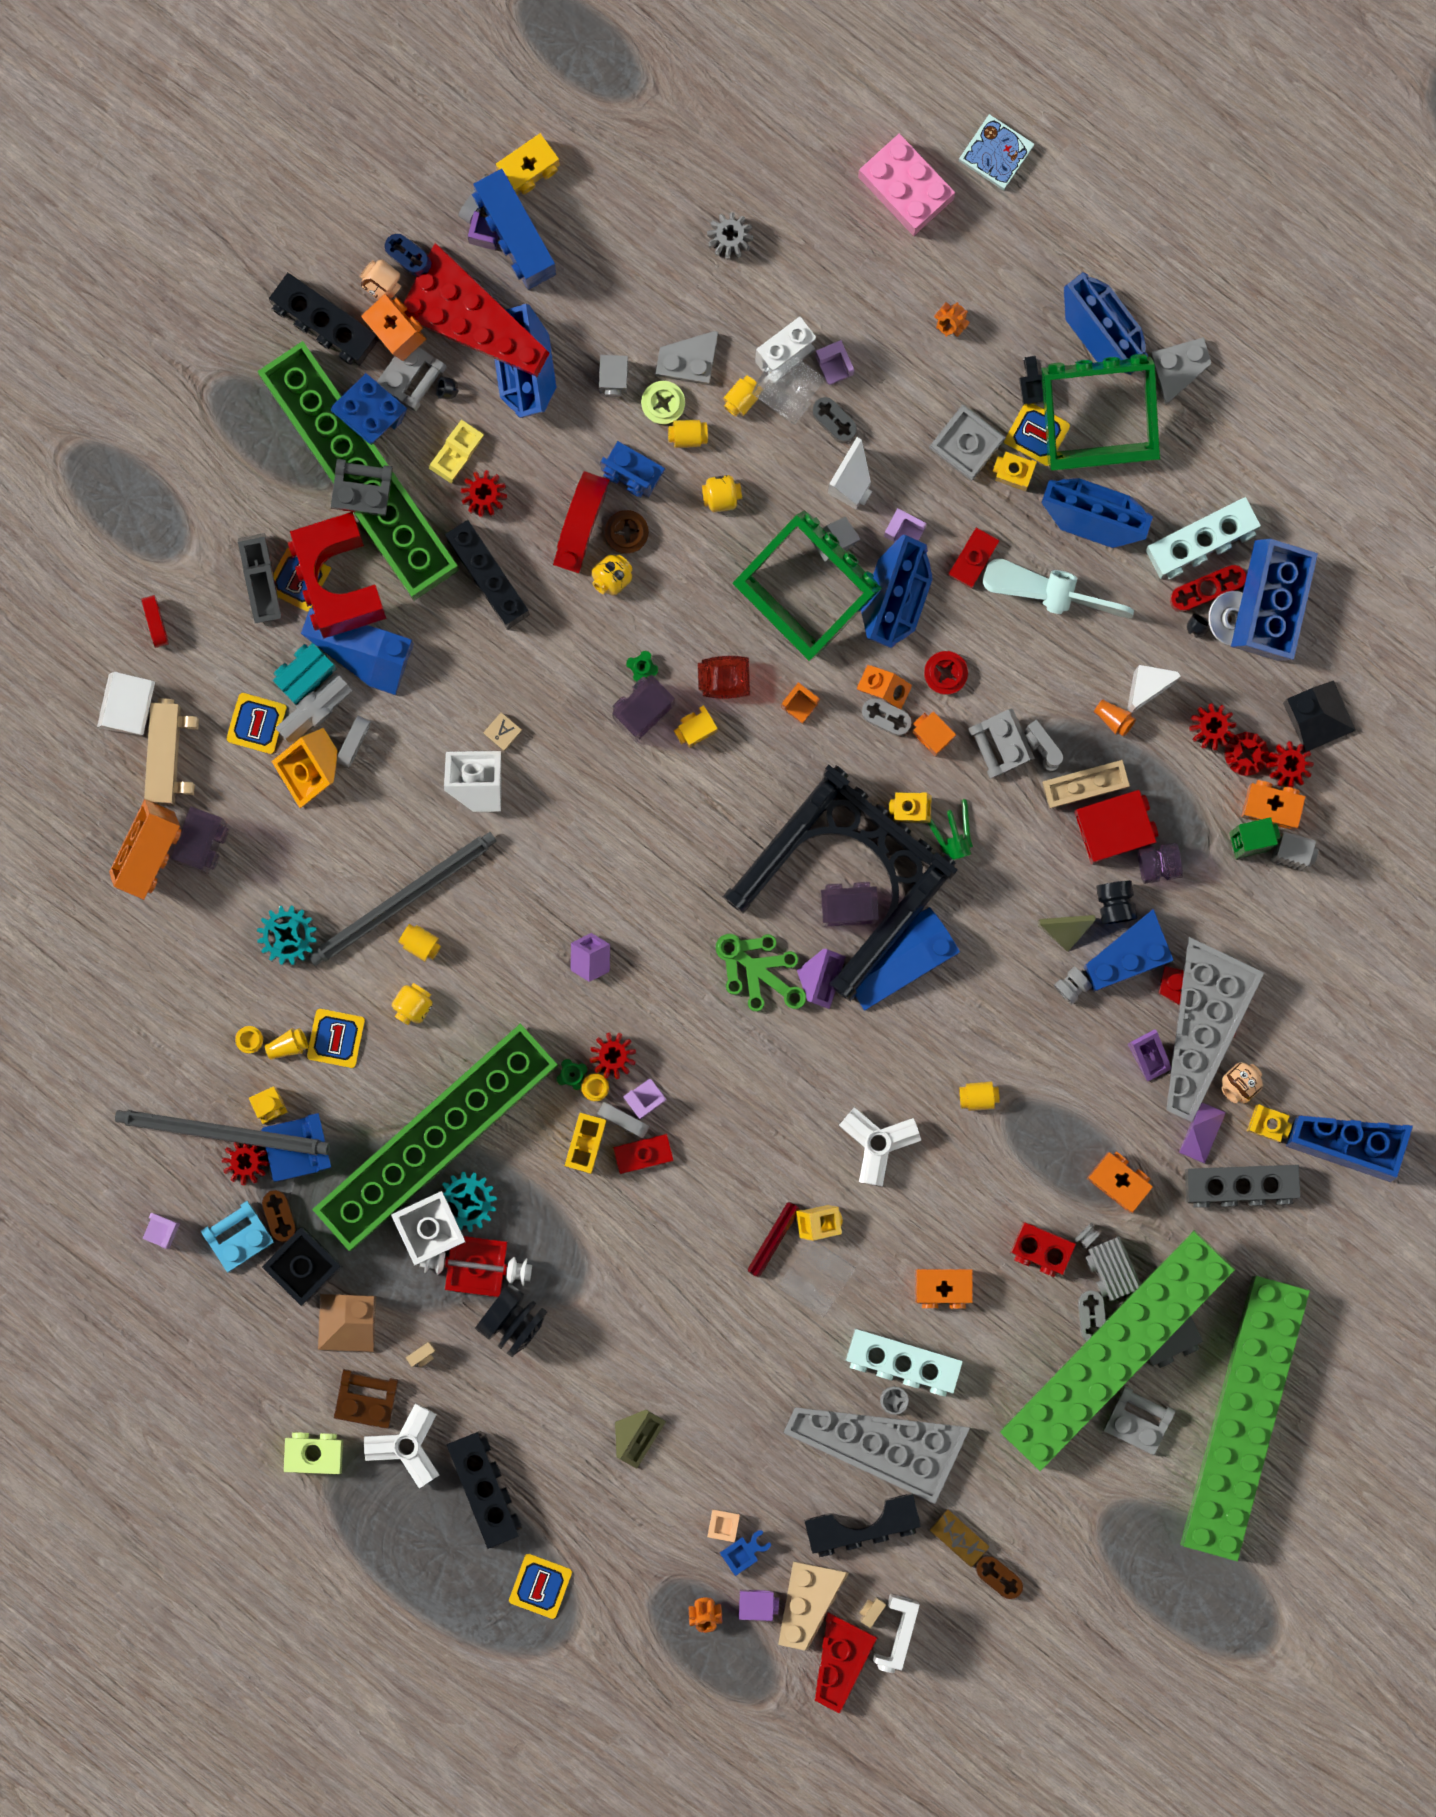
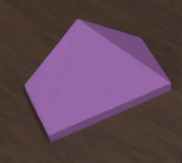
M822 949L797 970L808 1002L830 1009L835 990L829 984L841 972L846 956L828 949Z
M1156 1029L1127 1044L1147 1082L1171 1070V1065Z
M1201 1103L1189 1126L1179 1153L1205 1163L1226 1112Z

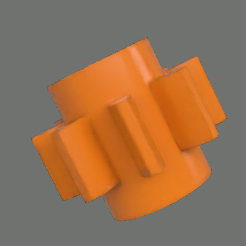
M945 302L934 315L938 319L936 329H939L946 337L953 333L958 337L963 332V329L970 324L966 320L968 311L960 306L958 302L951 306Z
M707 1597L699 1598L695 1601L694 1606L688 1607L690 1626L696 1625V1629L699 1632H712L716 1629L717 1624H722L721 1604L715 1605L713 1599Z

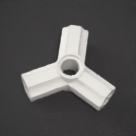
M854 1107L839 1124L845 1132L865 1148L859 1178L860 1183L883 1186L889 1152L921 1141L914 1118L879 1129ZM879 1135L885 1139L886 1146L882 1151L872 1149L870 1145L872 1137Z
M415 1403L399 1435L364 1436L365 1461L401 1459L419 1488L435 1479L440 1474L421 1445L437 1414ZM405 1438L412 1440L415 1447L411 1454L401 1452L399 1448L401 1440Z

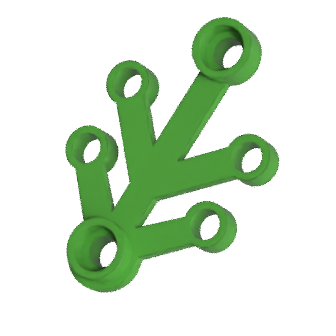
M725 934L717 940L715 948L719 958L726 962L728 977L726 990L729 994L737 995L742 991V982L738 979L737 974L738 961L746 967L750 995L748 1007L751 1011L759 1012L764 1007V999L760 994L758 977L784 997L786 1006L790 1009H799L805 1004L806 994L801 988H790L765 969L780 966L786 968L795 967L798 963L796 953L788 951L783 955L753 959L743 951L760 948L767 952L772 951L776 946L774 936L766 934L757 939L740 940L734 934ZM771 938L773 946L770 948L764 947L763 940ZM726 943L734 945L735 949L732 953L725 952L724 945ZM787 955L795 957V962L792 965L785 963L784 958ZM736 981L739 983L740 988L738 991L733 992L729 989V984ZM793 993L800 996V1001L796 1004L791 1003L789 999ZM754 998H758L761 1001V1006L757 1009L751 1006V1000Z

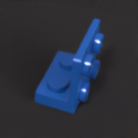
M365 373L332 406L331 411L366 442L372 445L390 427L395 430L402 423L407 408Z
M617 441L608 458L603 457L600 461L604 478L610 479V482L618 484L619 481L628 486L627 491L639 498L642 495L649 498L665 471L664 467Z
M319 1113L261 1129L264 1132L319 1139L320 1142H325ZM265 1147L274 1182L331 1168L328 1155L317 1154L316 1156L308 1153Z

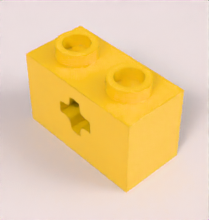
M539 133L497 162L496 170L498 171L502 168L516 194L522 193V195H525L535 188V183L544 177L546 180L556 174L560 162L544 137ZM524 164H534V170L530 171V169H525Z
M579 1113L565 1167L592 1174L607 1120Z

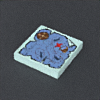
M989 114L960 156L959 162L1004 191L1034 147V143Z

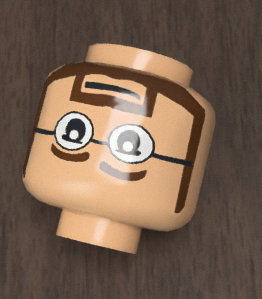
M383 259L376 262L372 260L359 276L362 279L361 287L377 300L384 294L392 299L401 287L398 284L400 273Z
M1237 1063L1222 1078L1223 1094L1233 1103H1248L1263 1087L1261 1071L1254 1064Z

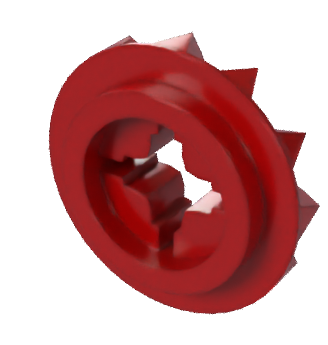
M951 651L938 652L931 656L925 665V681L934 692L948 695L956 693L967 681V665L964 659L957 653ZM952 663L951 675L956 680L946 678L940 683L941 672L938 671L939 669L936 666L946 669Z
M1246 731L1236 734L1233 739L1228 741V745L1225 748V760L1233 772L1242 776H1251L1259 773L1267 764L1268 747L1266 741L1258 734ZM1241 744L1247 749L1257 748L1251 755L1254 764L1248 758L1237 760L1243 752Z

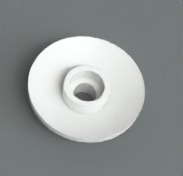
M1228 591L1219 595L1212 603L1209 611V626L1213 635L1221 643L1229 646L1232 643L1243 595L1239 591ZM1228 614H1230L1232 617V621L1230 624L1227 620Z

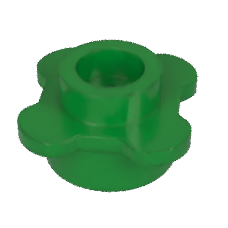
M642 651L639 656L635 658L630 657L626 662V666L634 674L633 680L637 683H641L650 675L655 676L658 673V667L653 664L649 651ZM641 664L645 665L644 669H640Z
M570 1059L563 1060L561 1063V1074L557 1076L558 1084L561 1086L565 1084L572 1086L574 1090L581 1089L583 1076L588 1072L587 1066L583 1063L579 1065L572 1063ZM570 1072H574L575 1076L570 1077Z

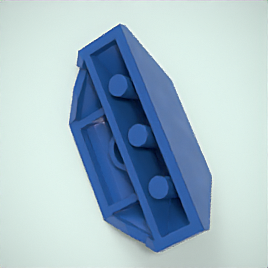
M1082 272L1064 286L1065 320L1097 362H1103V359L1107 357H1118L1120 360L1131 359L1130 357L1136 354H1145L1148 357L1142 328L1108 284L1089 277L1088 274ZM1124 372V373H1126V374H1128V375H1131V374L1134 373V372Z
M529 304L506 309V311L550 353L538 377L494 359L500 398L516 412L519 418L545 412L557 388L549 333Z
M1080 478L1063 479L1060 481L1049 480L1041 502L1060 530L1111 548L1145 540L1153 518L1131 496Z
M902 535L878 559L873 578L882 589L861 610L868 639L892 648L896 643L905 639L916 630L933 580L927 556V544L907 535Z

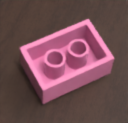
M900 133L859 169L858 178L913 236L954 200L955 192Z

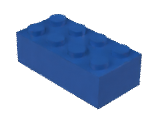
M1274 539L1255 540L1231 647L1276 661L1294 660L1318 553Z

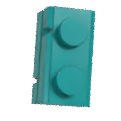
M314 643L309 646L306 644L302 645L294 653L295 660L289 665L286 663L282 664L274 672L276 677L272 681L296 706L337 670L335 665Z

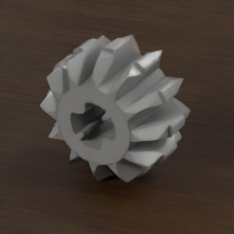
M734 212L730 213L729 220H726L725 216L720 214V223L712 220L711 227L714 230L707 231V237L713 238L709 241L708 245L710 248L717 247L715 251L717 256L725 251V258L727 260L731 258V252H734L735 256L740 258V249L747 252L750 249L746 242L753 241V235L748 234L752 230L751 224L743 225L745 222L744 216L739 217L736 221ZM727 231H733L735 236L733 241L727 240Z

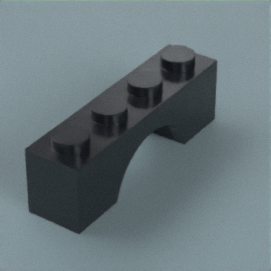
M913 1493L885 1499L880 1517L873 1524L865 1528H848L840 1524L831 1513L804 1519L812 1554L818 1553L819 1557L835 1554L834 1548L845 1546L846 1551L862 1547L861 1542L872 1539L873 1544L888 1541V1535L899 1533L900 1537L916 1534L915 1528L921 1527Z

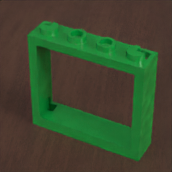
M1145 354L1132 355L1131 359L1120 360L1118 357H1107L1103 359V362L1092 363L1091 360L1076 361L1075 365L1051 363L1048 367L1041 368L1047 458L1051 471L1160 460L1155 364L1151 357H1147ZM1134 371L1144 372L1148 442L1065 451L1056 450L1052 380Z
M804 510L796 514L732 584L808 661H811L828 646L882 588L873 578L874 575L869 571L865 572L858 565V559L839 545L840 542L837 537L830 532H826L819 525L820 521L818 518H813ZM797 528L863 592L818 641L753 577L754 573Z

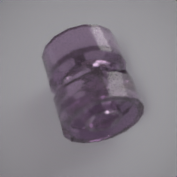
M1177 843L1161 845L1160 850H1156L1154 847L1138 849V862L1143 884L1159 882L1161 877H1164L1166 880L1183 877L1181 856Z

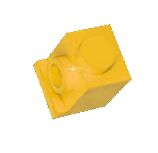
M1005 451L1004 457L998 456L994 465L993 472L997 473L995 481L1026 492L1037 461L1028 460ZM1012 464L1017 465L1019 471L1012 473L1009 471V466Z
M704 705L699 707L700 714L697 716L694 712L688 714L680 720L682 724L673 730L681 745L686 743L691 748L718 732V728Z
M895 792V799H890L889 813L894 815V820L897 822L931 823L932 796L922 792ZM906 802H912L913 804L910 811L904 810Z
M273 1086L249 1097L256 1116L261 1120L262 1124L288 1113L277 1087Z
M1258 1104L1255 1105L1247 1132L1275 1142H1281L1282 1137L1287 1139L1292 1123L1288 1122L1289 1115ZM1269 1119L1276 1121L1277 1126L1275 1129L1268 1128L1267 1122Z
M825 1205L796 1211L800 1238L814 1241L842 1234L841 1225L843 1219L839 1207Z

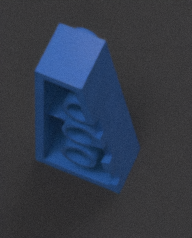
M501 168L474 183L475 192L471 195L479 209L484 207L488 215L485 217V220L492 233L496 231L501 240L498 241V244L504 255L510 256L513 262L511 267L518 280L522 279L527 290H530L556 275L555 263L503 169Z
M1298 1116L1293 1121L1286 1147L1392 1182L1398 1176L1413 1125H1391L1390 1123H1369L1357 1120L1346 1121L1334 1118Z

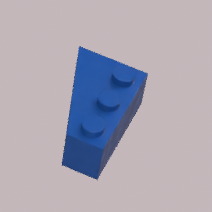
M1154 909L1083 966L1088 980L1092 984L1093 992L1174 961Z

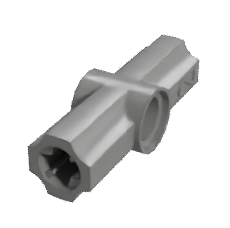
M336 673L316 692L313 691L303 698L296 706V710L275 729L292 745L310 729L321 725L332 714V710L350 695L353 690Z

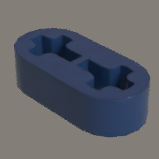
M393 234L387 238L384 246L385 251L395 262L414 276H421L429 272L431 259L421 248L402 234ZM396 243L406 250L404 254L393 248ZM412 256L422 261L420 267L414 265L410 260Z

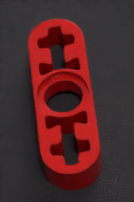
M1238 565L1227 566L1177 587L1170 596V604L1178 612H1187L1215 600L1225 592L1239 590L1246 582V573ZM1230 571L1234 575H1240L1237 585H1234L1233 582H1228L1223 585L1226 590L1221 591V584L1216 576H1220V581L1229 577ZM1203 582H1212L1216 587L1215 594L1205 596L1200 590ZM1195 586V593L1200 601L1197 602L1196 596L1187 601V606L1176 602L1179 592L1186 596L1193 592L1190 587Z

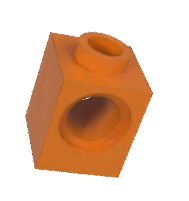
M934 711L929 716L923 713L913 723L916 728L912 733L934 756L939 754L956 736Z

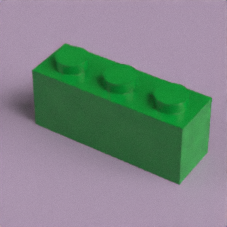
M1271 817L1239 824L1229 832L1235 859L1268 852L1278 844L1277 839H1280L1277 823H1272Z

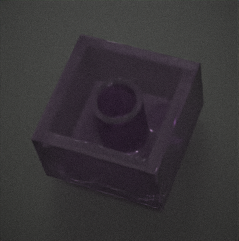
M653 675L648 679L643 676L632 687L634 689L633 693L628 698L622 696L612 706L614 708L612 713L613 720L635 743L675 706V698Z
M190 806L171 859L177 864L209 874L210 869L215 870L220 855L217 854L219 844H224L229 833V828L226 826L227 822L219 816Z
M870 882L854 883L853 888H843L842 884H827L825 889L820 891L822 927L877 924L879 920L877 886L870 887Z

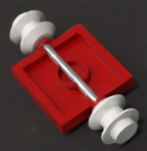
M463 1236L464 1243L450 1249L449 1257L446 1256V1259V1254L443 1252L420 1263V1267L425 1268L424 1273H427L429 1268L435 1269L437 1275L443 1271L445 1265V1268H447L445 1290L499 1297L501 1294L503 1275H506V1273L509 1283L512 1284L514 1280H520L522 1286H524L525 1281H530L532 1265L527 1264V1258L522 1264L517 1263L516 1258L513 1257L507 1267L505 1258L508 1242Z

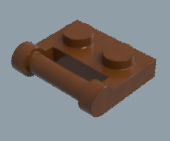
M343 1369L334 1419L389 1429L398 1379L390 1378L389 1380L353 1374L352 1370ZM349 1385L387 1391L386 1399L348 1392Z

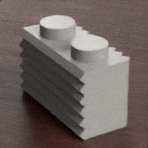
M1288 832L1280 834V839H1277L1278 844L1274 847L1271 857L1272 863L1277 862L1278 865L1282 863L1283 866L1287 865L1288 868L1292 866L1293 869L1298 868L1299 871L1315 864L1319 851L1318 848H1315V840Z
M1120 1236L1087 1249L1089 1255L1085 1259L1091 1272L1096 1271L1100 1281L1096 1282L1103 1298L1107 1296L1109 1301H1112L1135 1291L1141 1285Z

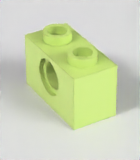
M292 1432V1437L285 1438L284 1472L341 1474L343 1439H337V1434L320 1433L319 1439L309 1438V1433ZM310 1445H316L321 1450V1456L317 1461L310 1460L306 1455V1450Z

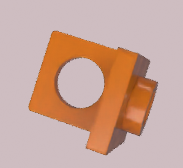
M867 665L856 689L881 698L892 706L902 709L912 685L892 672ZM898 685H901L902 693L895 700L893 696L894 690Z

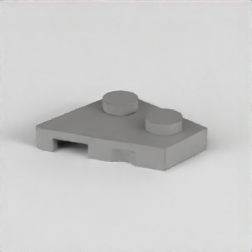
M709 332L660 347L655 376L709 385L718 332Z
M1204 337L1157 350L1150 354L1155 364V372L1165 404L1170 403L1174 397L1211 365Z

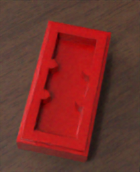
M976 527L948 576L972 589L997 547L999 540Z
M667 1134L613 1147L620 1174L674 1161Z

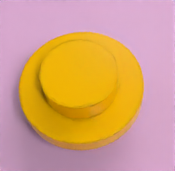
M245 1026L237 1032L235 1042L240 1051L252 1054L262 1047L263 1035L256 1027Z
M590 1074L584 1078L581 1090L588 1100L600 1101L607 1096L609 1083L600 1074Z

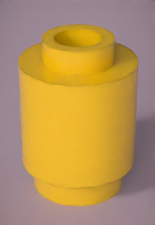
M746 375L743 379H739L723 397L726 403L724 408L735 417L738 414L744 416L760 398L759 393L763 390L762 387L754 379Z
M674 420L673 426H668V442L673 443L674 448L701 447V444H707V422H700V420Z
M409 924L398 943L403 945V949L424 962L428 958L433 960L441 948V945L437 944L439 938L418 925L413 926Z
M992 1081L966 1083V1086L959 1087L961 1109L968 1108V1111L995 1109V1103H1000L998 1086L993 1087Z

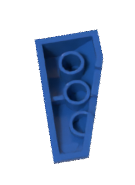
M931 907L918 914L856 990L857 994L855 997L864 1011L960 953L949 932Z

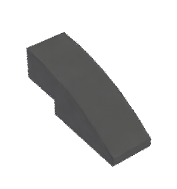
M262 533L238 538L243 573L254 623L282 618L266 534Z

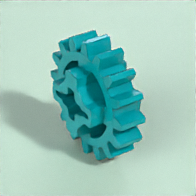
M279 906V913L275 914L270 910L269 915L271 918L269 920L261 919L265 927L257 928V932L263 934V937L258 939L257 943L265 944V947L261 950L263 954L271 952L270 961L273 962L278 957L280 965L284 966L286 959H289L291 965H295V958L299 957L302 961H305L303 953L305 951L313 952L309 945L310 943H317V939L311 937L312 933L317 932V928L309 927V924L313 921L311 917L303 919L304 910L301 909L296 914L294 906H290L288 912H285L283 906ZM281 918H292L289 920L288 923L279 925L278 923H276V921ZM301 924L305 929V941L299 936L298 930ZM277 929L286 932L292 929L291 935L298 942L296 943L288 939L282 942L283 936L280 935L281 933ZM269 931L275 934L276 942L273 947L269 941ZM294 946L298 948L296 952L283 954L286 948Z
M462 1172L461 1179L459 1180L452 1175L451 1180L453 1183L451 1185L445 1182L442 1184L446 1189L443 1195L447 1203H454L459 1211L458 1217L454 1216L460 1231L463 1229V1226H467L468 1231L472 1232L473 1225L475 1224L482 1229L483 1224L481 1221L483 1219L491 1221L492 1219L488 1212L496 1211V1208L491 1206V1202L496 1201L497 1197L490 1196L489 1194L494 1187H485L484 1184L487 1179L484 1177L477 1181V1173L474 1172L471 1178H467L466 1173ZM467 1183L464 1191L458 1194L451 1193L458 1185ZM477 1186L483 1191L486 1202L478 1199L475 1193ZM467 1194H470L471 1200L480 1204V1206H468L467 1210H464L463 1204L460 1201L454 1200V1198H466ZM475 1210L483 1211L476 1219L467 1221L470 1213Z

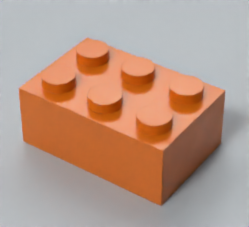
M144 799L109 871L115 888L143 900L147 893L151 894L157 884V878L155 877L159 868L164 869L169 859L167 852L171 844L175 845L181 835L180 825L174 811Z

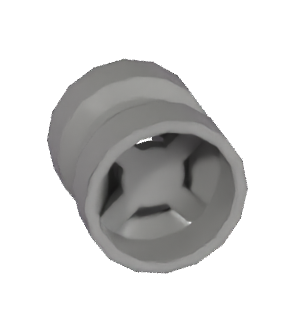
M1074 966L1068 971V976L1057 981L1054 987L1069 1004L1073 1005L1078 1000V995L1082 992H1087L1092 987V984Z
M888 1387L880 1396L881 1407L889 1414H900L908 1406V1395L899 1387Z

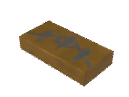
M948 1509L929 1529L971 1568L989 1548L981 1538Z

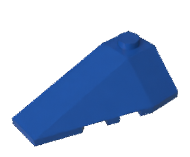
M310 608L301 635L339 662L369 687L396 696L414 645L413 641L369 625L323 639L320 630H314L310 615L315 613Z

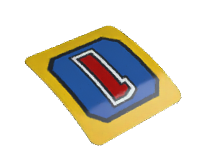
M1035 404L1022 406L1004 443L1043 465L1049 466L1044 409ZM1054 415L1056 450H1058L1070 428V424Z
M287 548L274 572L278 597L304 611H309L312 605L307 607L302 592L307 590L305 581H299L295 566L300 565L298 557L292 558L290 549ZM325 564L321 567L318 575V583L321 587L331 571V567Z
M240 693L228 730L227 741L272 754L279 735L275 728L283 721L287 708L286 705L250 694Z
M317 1009L307 1058L313 1061L354 1068L357 1062L365 1019L361 1016Z
M526 1554L509 1602L545 1617L556 1618L572 1575L571 1569L537 1556Z

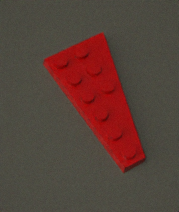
M434 243L428 255L431 259V268L427 274L417 276L403 303L407 308L404 313L409 318L413 316L427 330L538 377L550 353L446 252Z

